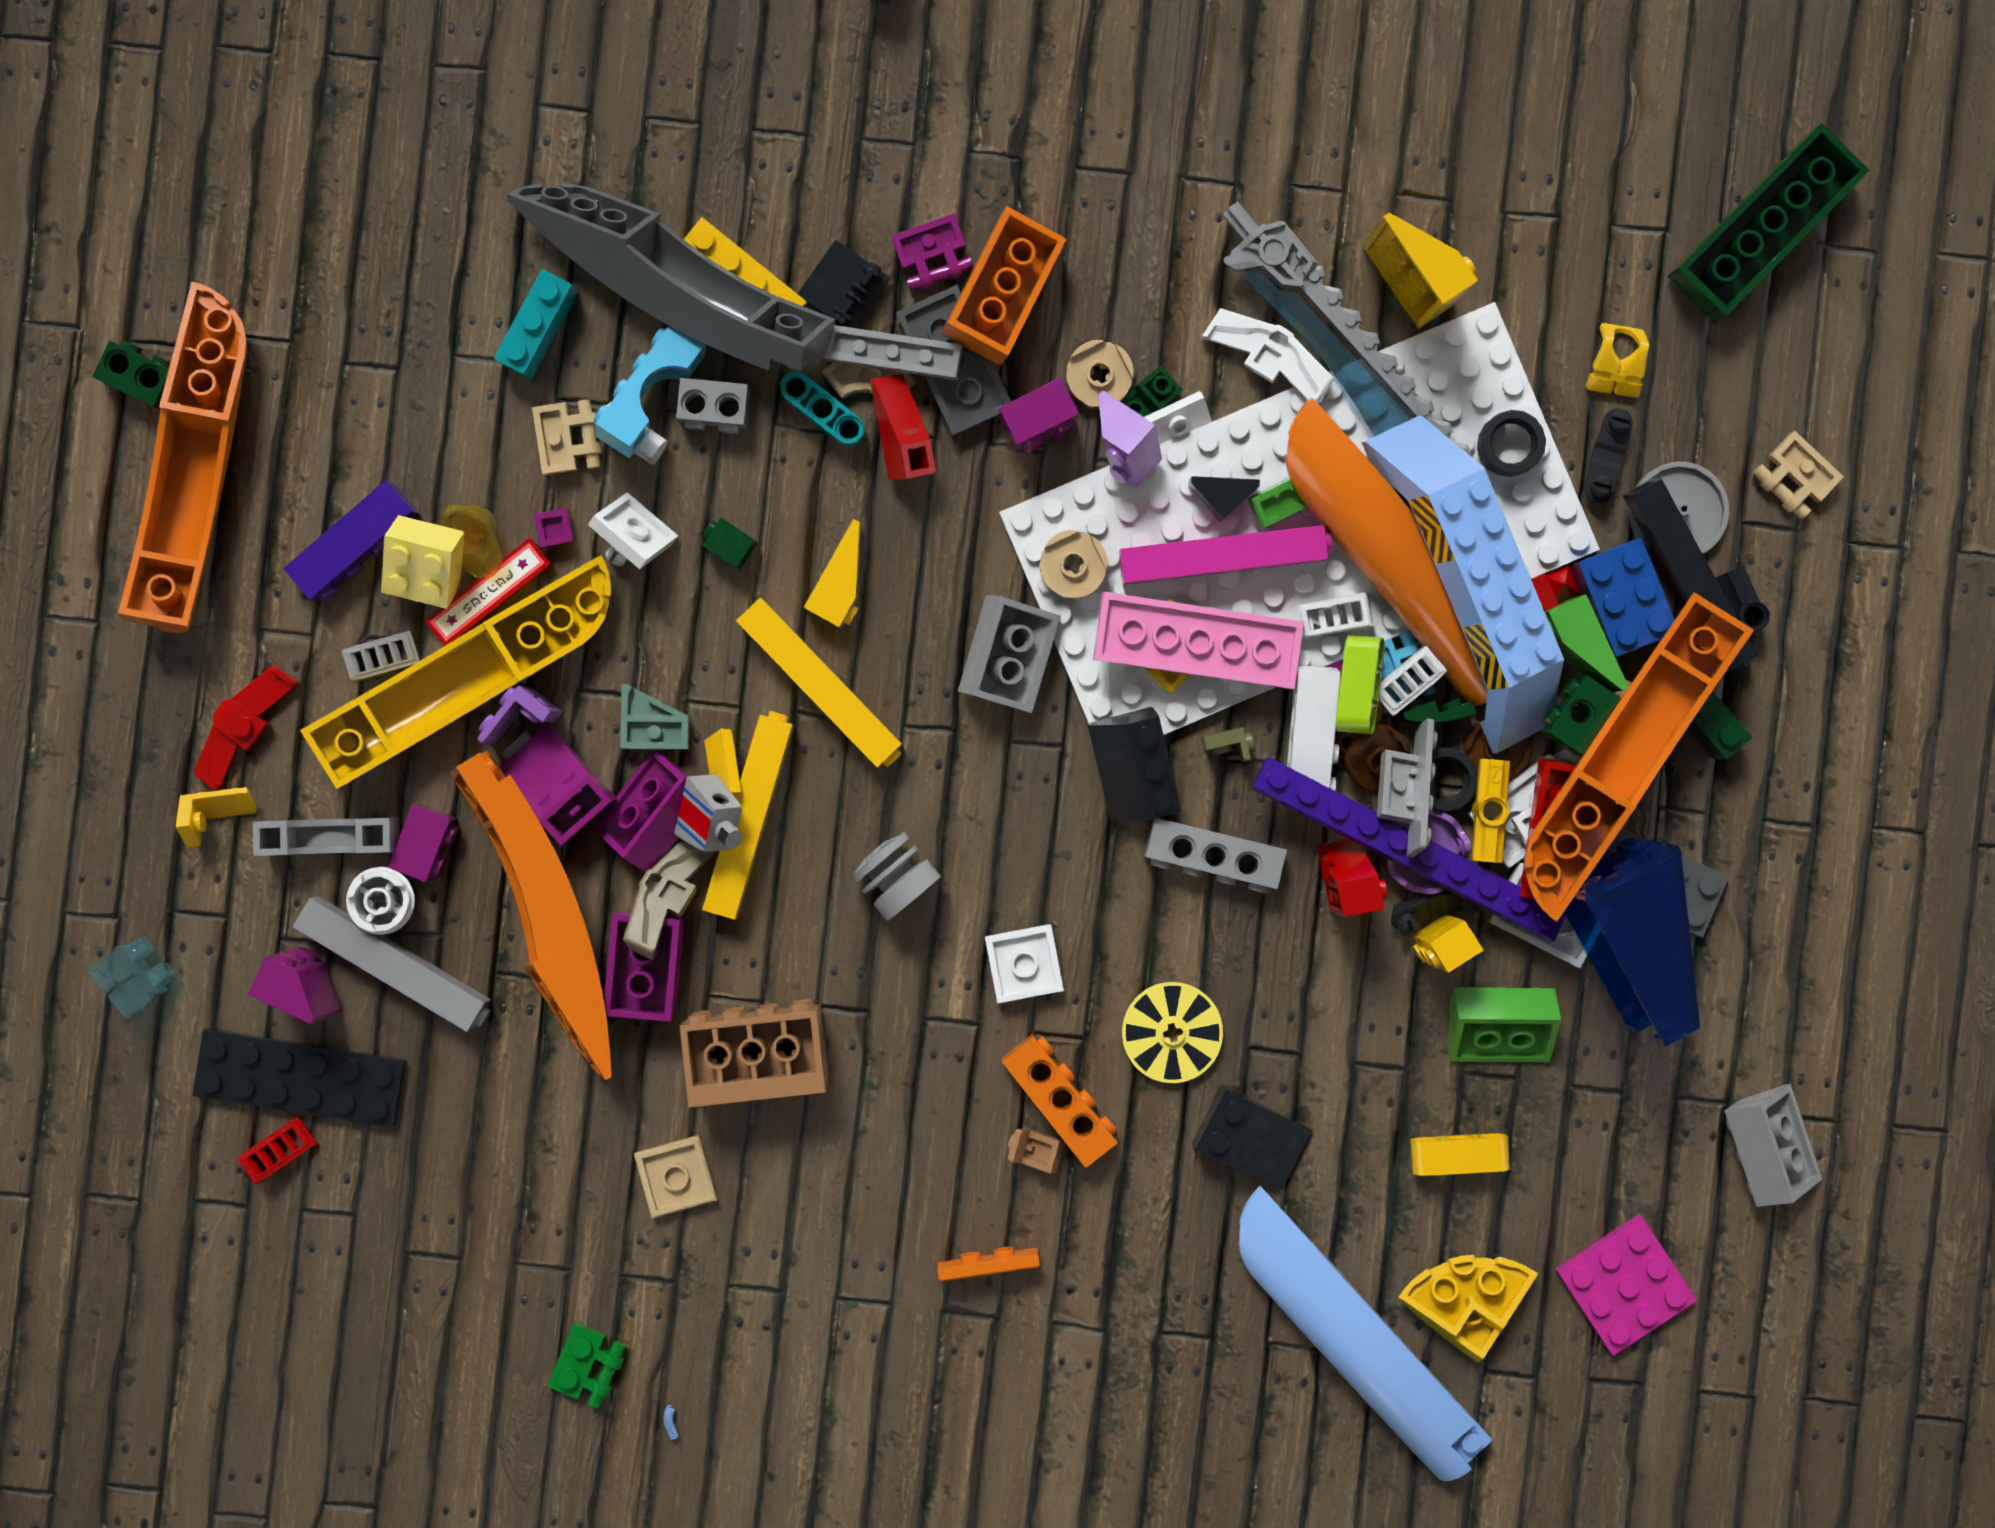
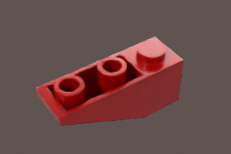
M897 374L871 379L870 383L888 480L909 479L936 473L931 440L904 375Z

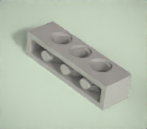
M1155 818L1152 819L1144 856L1151 858L1150 865L1170 869V864L1172 863L1184 866L1182 873L1202 877L1203 871L1217 874L1215 881L1235 885L1237 879L1249 882L1248 889L1268 894L1269 887L1278 889L1287 850ZM1184 838L1190 843V852L1187 856L1178 858L1174 855L1172 847L1176 840ZM1216 846L1222 850L1223 859L1218 865L1211 866L1206 862L1205 854L1209 848ZM1251 855L1255 859V868L1252 872L1244 874L1239 870L1238 862L1242 856Z

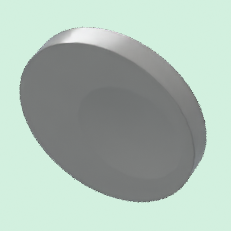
M1671 462L1651 470L1642 477L1635 488L1652 478H1662L1702 554L1711 549L1720 540L1729 519V501L1723 485L1713 473L1694 463ZM1628 508L1629 522L1635 537H1642L1646 549L1654 554Z

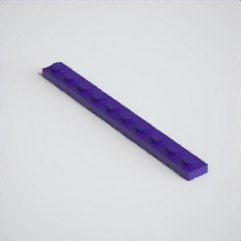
M1270 757L1264 759L1251 787L1252 790L1549 943L1556 940L1568 911L1565 910L1559 920L1555 921L1540 907L1535 899L1521 897L1520 886L1431 840L1429 845L1416 856H1407L1408 828L1392 820L1377 818V812Z

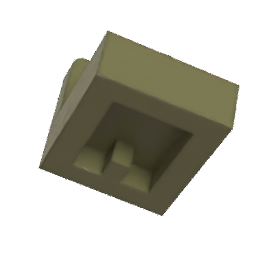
M1244 727L1201 736L1204 750L1212 749L1213 755L1232 751V744L1237 743L1242 762L1251 761L1250 753L1255 752L1251 733H1245Z

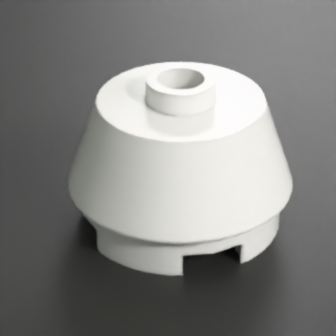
M387 867L370 868L360 873L351 883L346 898L347 910L353 922L362 930L376 935L393 933L403 927L412 915L414 909L413 889L409 881L398 871Z

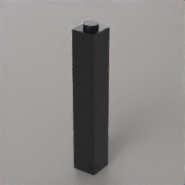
M1652 478L1622 495L1682 606H1685L1693 592L1738 619L1662 478ZM1749 638L1726 672L1738 673L1750 666L1749 660L1758 656Z

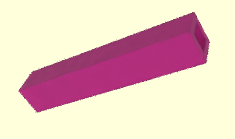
M1324 525L1122 548L1118 552L1122 585L1324 562L1328 559L1327 553H1332V538L1330 532L1325 533Z

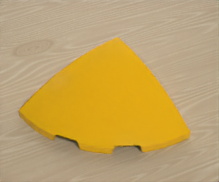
M1475 1255L1450 1258L1446 1263L1432 1269L1424 1270L1405 1287L1398 1299L1443 1338L1474 1361L1480 1363L1539 1273L1525 1265L1502 1257L1491 1259L1478 1258Z

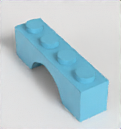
M668 326L666 329L661 327L657 331L651 343L653 345L647 355L642 353L637 358L632 368L634 373L628 381L622 379L613 393L615 398L609 406L603 405L599 409L593 421L596 423L595 436L629 459L649 433V419L645 415L640 403L646 390L662 380L689 379L706 355V344L671 326Z

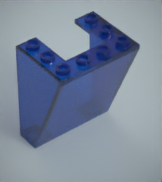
M1630 837L1616 845L1617 851L1608 856L1605 853L1566 908V911H1568L1566 918L1626 1028L1638 1033L1653 1025L1657 1034L1653 1035L1654 1040L1663 1046H1668L1700 1028L1682 853L1678 845L1664 843L1663 841L1644 840V838L1636 840L1635 837Z

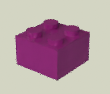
M1061 377L999 407V419L1016 453L1024 450L1025 454L1032 453L1043 447L1044 439L1052 435L1059 439L1073 432V427L1077 423L1079 415Z

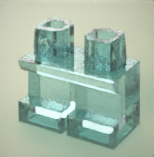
M147 937L138 938L128 944L118 945L113 952L86 969L104 993L111 992L107 997L126 1020L138 1017L168 991L166 985L176 975L174 970L165 961L159 962L152 969L145 962L144 959L156 951Z

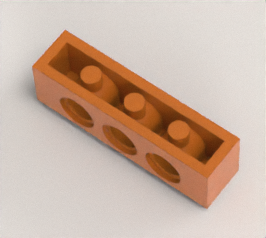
M1032 1033L1004 1055L1001 1061L1084 1167L1087 1168L1118 1143L1114 1136L1118 1130L1106 1115L1102 1118L1097 1115L1093 1109L1097 1104L1086 1089L1079 1092L1072 1081L1076 1077L1064 1062L1058 1065L1051 1055L1055 1050L1044 1036L1037 1039ZM1044 1063L1049 1066L1051 1072L1046 1079L1038 1080L1032 1076L1031 1070L1036 1064ZM1058 1090H1066L1071 1094V1100L1065 1106H1058L1052 1101L1054 1093ZM1081 1116L1088 1117L1092 1121L1091 1128L1083 1133L1073 1128L1074 1121Z

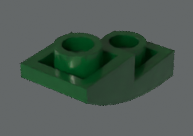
M1160 365L1120 402L1145 417L1165 408L1183 389Z
M1422 698L1405 706L1406 712L1398 715L1400 722L1421 724L1428 718L1433 719L1434 724L1476 714L1472 701L1462 704L1459 698L1441 705L1443 712L1440 713L1435 701L1425 704Z

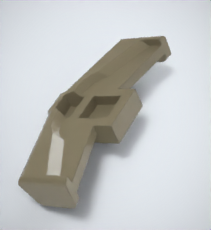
M681 839L653 868L646 871L638 884L639 890L623 937V941L631 950L649 959H654L667 913L679 919L681 918L697 892L696 886L687 881L719 851L704 852Z

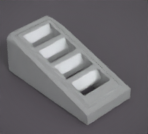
M406 631L342 650L350 680L356 683L410 667L421 661L412 631ZM397 642H403L408 659H401ZM389 645L394 663H388L384 646ZM375 650L380 667L375 668L370 651ZM359 654L362 655L366 671H361L357 658Z

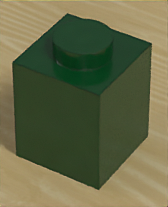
M720 518L717 523L712 521L702 535V538L705 539L703 547L739 571L758 543L723 518Z

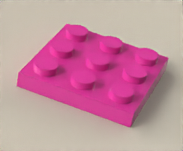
M1640 1214L1555 1268L1612 1356L1697 1301Z

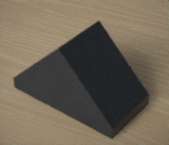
M1191 476L1188 487L1221 522L1260 486V479Z

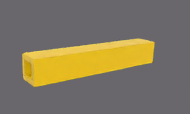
M760 597L736 620L877 768L882 764L888 768L902 754L898 748L903 744L764 599Z
M769 711L768 717L759 715L740 780L741 793L735 797L742 808L738 829L742 832L743 839L737 847L719 851L703 905V911L734 920L739 916L795 727L794 724L787 723L789 718L787 715L774 711Z

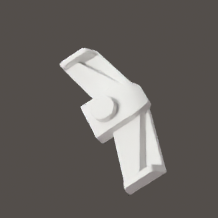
M1220 308L1202 335L1204 340L1250 353L1244 362L1245 367L1272 384L1281 372L1307 400L1313 398L1318 404H1320L1334 380V377L1294 337V333L1279 324H1269Z

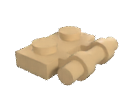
M590 400L577 401L579 414L569 415L566 402L532 407L541 469L544 476L578 471L576 457L581 456L586 457L587 469L601 467L599 454L602 453L601 444L596 440L594 427L596 423L593 422L596 413L592 412ZM581 426L583 444L574 445L571 427Z
M1796 431L1790 432L1768 456L1777 465L1772 472L1761 464L1752 473L1761 481L1760 486L1766 492L1771 491L1783 502L1782 507L1787 512L1793 511L1801 520L1811 511L1802 501L1809 495L1816 503L1821 502L1844 477ZM1785 475L1799 486L1794 493L1781 482Z

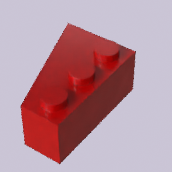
M1349 839L1317 845L1329 911L1346 917L1385 909L1383 901L1388 900L1386 883L1384 880H1379L1378 873L1361 845Z

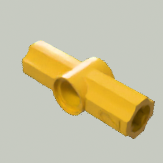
M1479 759L1476 801L1472 807V815L1474 817L1472 861L1502 863L1505 821L1509 815L1507 793L1510 761ZM1490 801L1496 804L1498 810L1496 817L1492 820H1488L1483 814L1484 806Z

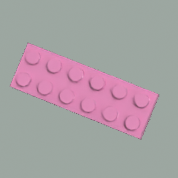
M1102 592L1093 660L1293 690L1296 684L1304 622Z

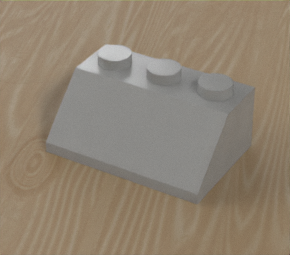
M986 594L958 692L1032 713L1061 616L1001 596Z
M1791 1084L1741 1099L1725 1110L1726 1124L1732 1132L1737 1147V1157L1743 1165L1747 1177V1187L1750 1194L1753 1195L1756 1207L1794 1203L1822 1180Z

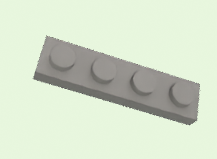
M834 325L833 334L823 358L825 361L958 380L963 346L957 343Z

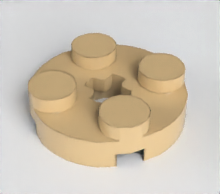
M1092 340L1078 347L1071 356L1067 365V386L1073 397L1090 409L1099 408L1098 395L1102 390L1118 401H1121L1132 385L1133 364L1129 355L1122 347L1105 342V340ZM1099 366L1101 370L1107 368L1109 374L1105 376L1106 382L1100 383L1098 380L1093 381L1090 376L1094 374L1093 367Z
M1068 530L1055 535L1048 541L1041 553L1039 568L1045 585L1051 591L1062 598L1079 599L1092 594L1099 588L1105 578L1108 561L1103 546L1096 538L1084 532ZM1072 555L1075 560L1081 558L1083 564L1079 566V573L1074 574L1072 570L1066 571L1064 569V566L1068 563V556Z

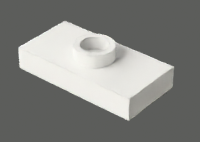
M1200 391L1144 417L1156 425L1159 444L1212 422L1205 398Z

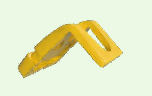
M1601 323L1599 329L1603 341L1592 366L1593 372L1589 373L1586 388L1589 391L1607 394L1614 391L1619 396L1638 398L1643 386L1641 379L1645 376L1649 342L1646 334L1642 329ZM1615 333L1630 335L1639 345L1631 355L1622 360L1619 359L1613 348Z

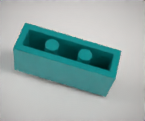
M541 269L494 359L504 367L531 381L579 293L575 287L550 272Z

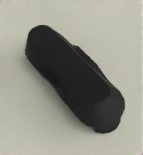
M1622 408L1612 409L1605 414L1590 458L1584 491L1589 500L1595 503L1606 502L1612 497L1633 428L1632 416Z
M1444 889L1439 893L1425 894L1396 904L1392 909L1391 924L1394 928L1400 930L1401 935L1410 936L1409 932L1416 934L1420 929V924L1430 921L1435 916L1441 914L1449 915L1462 910L1467 915H1474V911L1480 913L1483 908Z

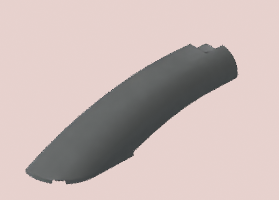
M560 183V187L548 186L544 188L541 184H533L518 188L507 194V201L564 254L627 301L672 328L710 347L766 370H770L780 362L787 368L801 371L807 365L815 368L822 360L833 334L834 318L777 297L746 282L688 244L660 221L659 213L602 191L574 184Z

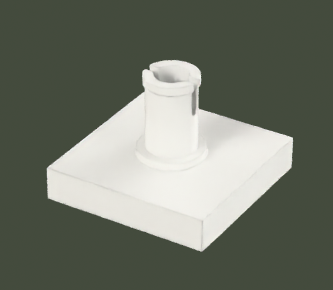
M628 492L595 514L588 526L611 544V547L606 551V558L610 560L614 554H617L612 561V564L617 566L624 565L627 561L626 559H628L641 569L672 546L678 537L675 532Z

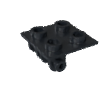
M835 239L797 294L825 315L834 318L835 322L841 326L856 328L891 278L883 273L877 264L872 261L869 263Z

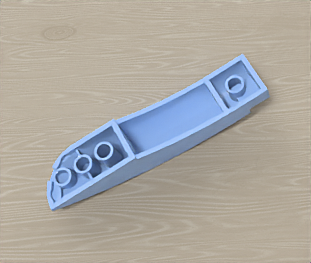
M1259 1186L1248 1199L1239 1220L1238 1247L1243 1263L1249 1273L1345 1380L1439 1480L1452 1481L1468 1473L1472 1469L1468 1462L1492 1441L1491 1437L1369 1305L1332 1262L1269 1194Z

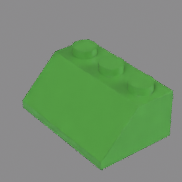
M1454 987L1449 1006V1061L1550 1062L1561 1023L1555 988Z

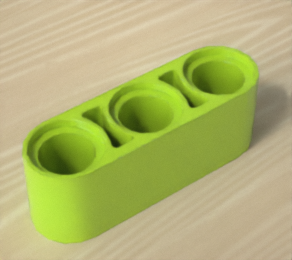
M1348 635L1346 639L1336 714V728L1338 732L1371 735L1374 733L1385 653L1384 638Z

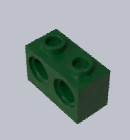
M109 340L92 377L160 409L159 406L171 362L155 354L152 360L141 356L142 348L126 340H123L122 345ZM127 358L129 361L127 370L119 373L118 365L120 361ZM158 372L159 382L155 387L150 388L148 384L149 378L152 374Z

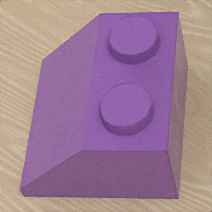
M1102 390L1098 398L1102 437L1106 450L1105 454L1110 466L1109 471L1117 481L1121 483L1128 482L1137 488L1162 460L1156 425Z

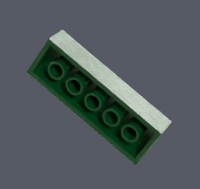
M1820 123L1737 204L1667 277L1714 323L1726 317L1870 170L1823 123Z

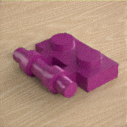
M955 213L891 236L902 269L905 270L913 266L917 268L919 275L906 279L910 291L924 288V290L933 288L934 283L951 277L952 280L961 278L962 273L974 268L970 256L957 261L954 253L966 248ZM941 256L945 257L947 265L928 270L927 261Z

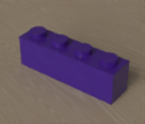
M385 480L286 565L283 570L309 600L319 602L322 599L327 601L339 591L338 585L346 578L352 579L365 568L363 563L372 555L378 557L383 554L384 535L398 515L415 519L420 513L395 484Z

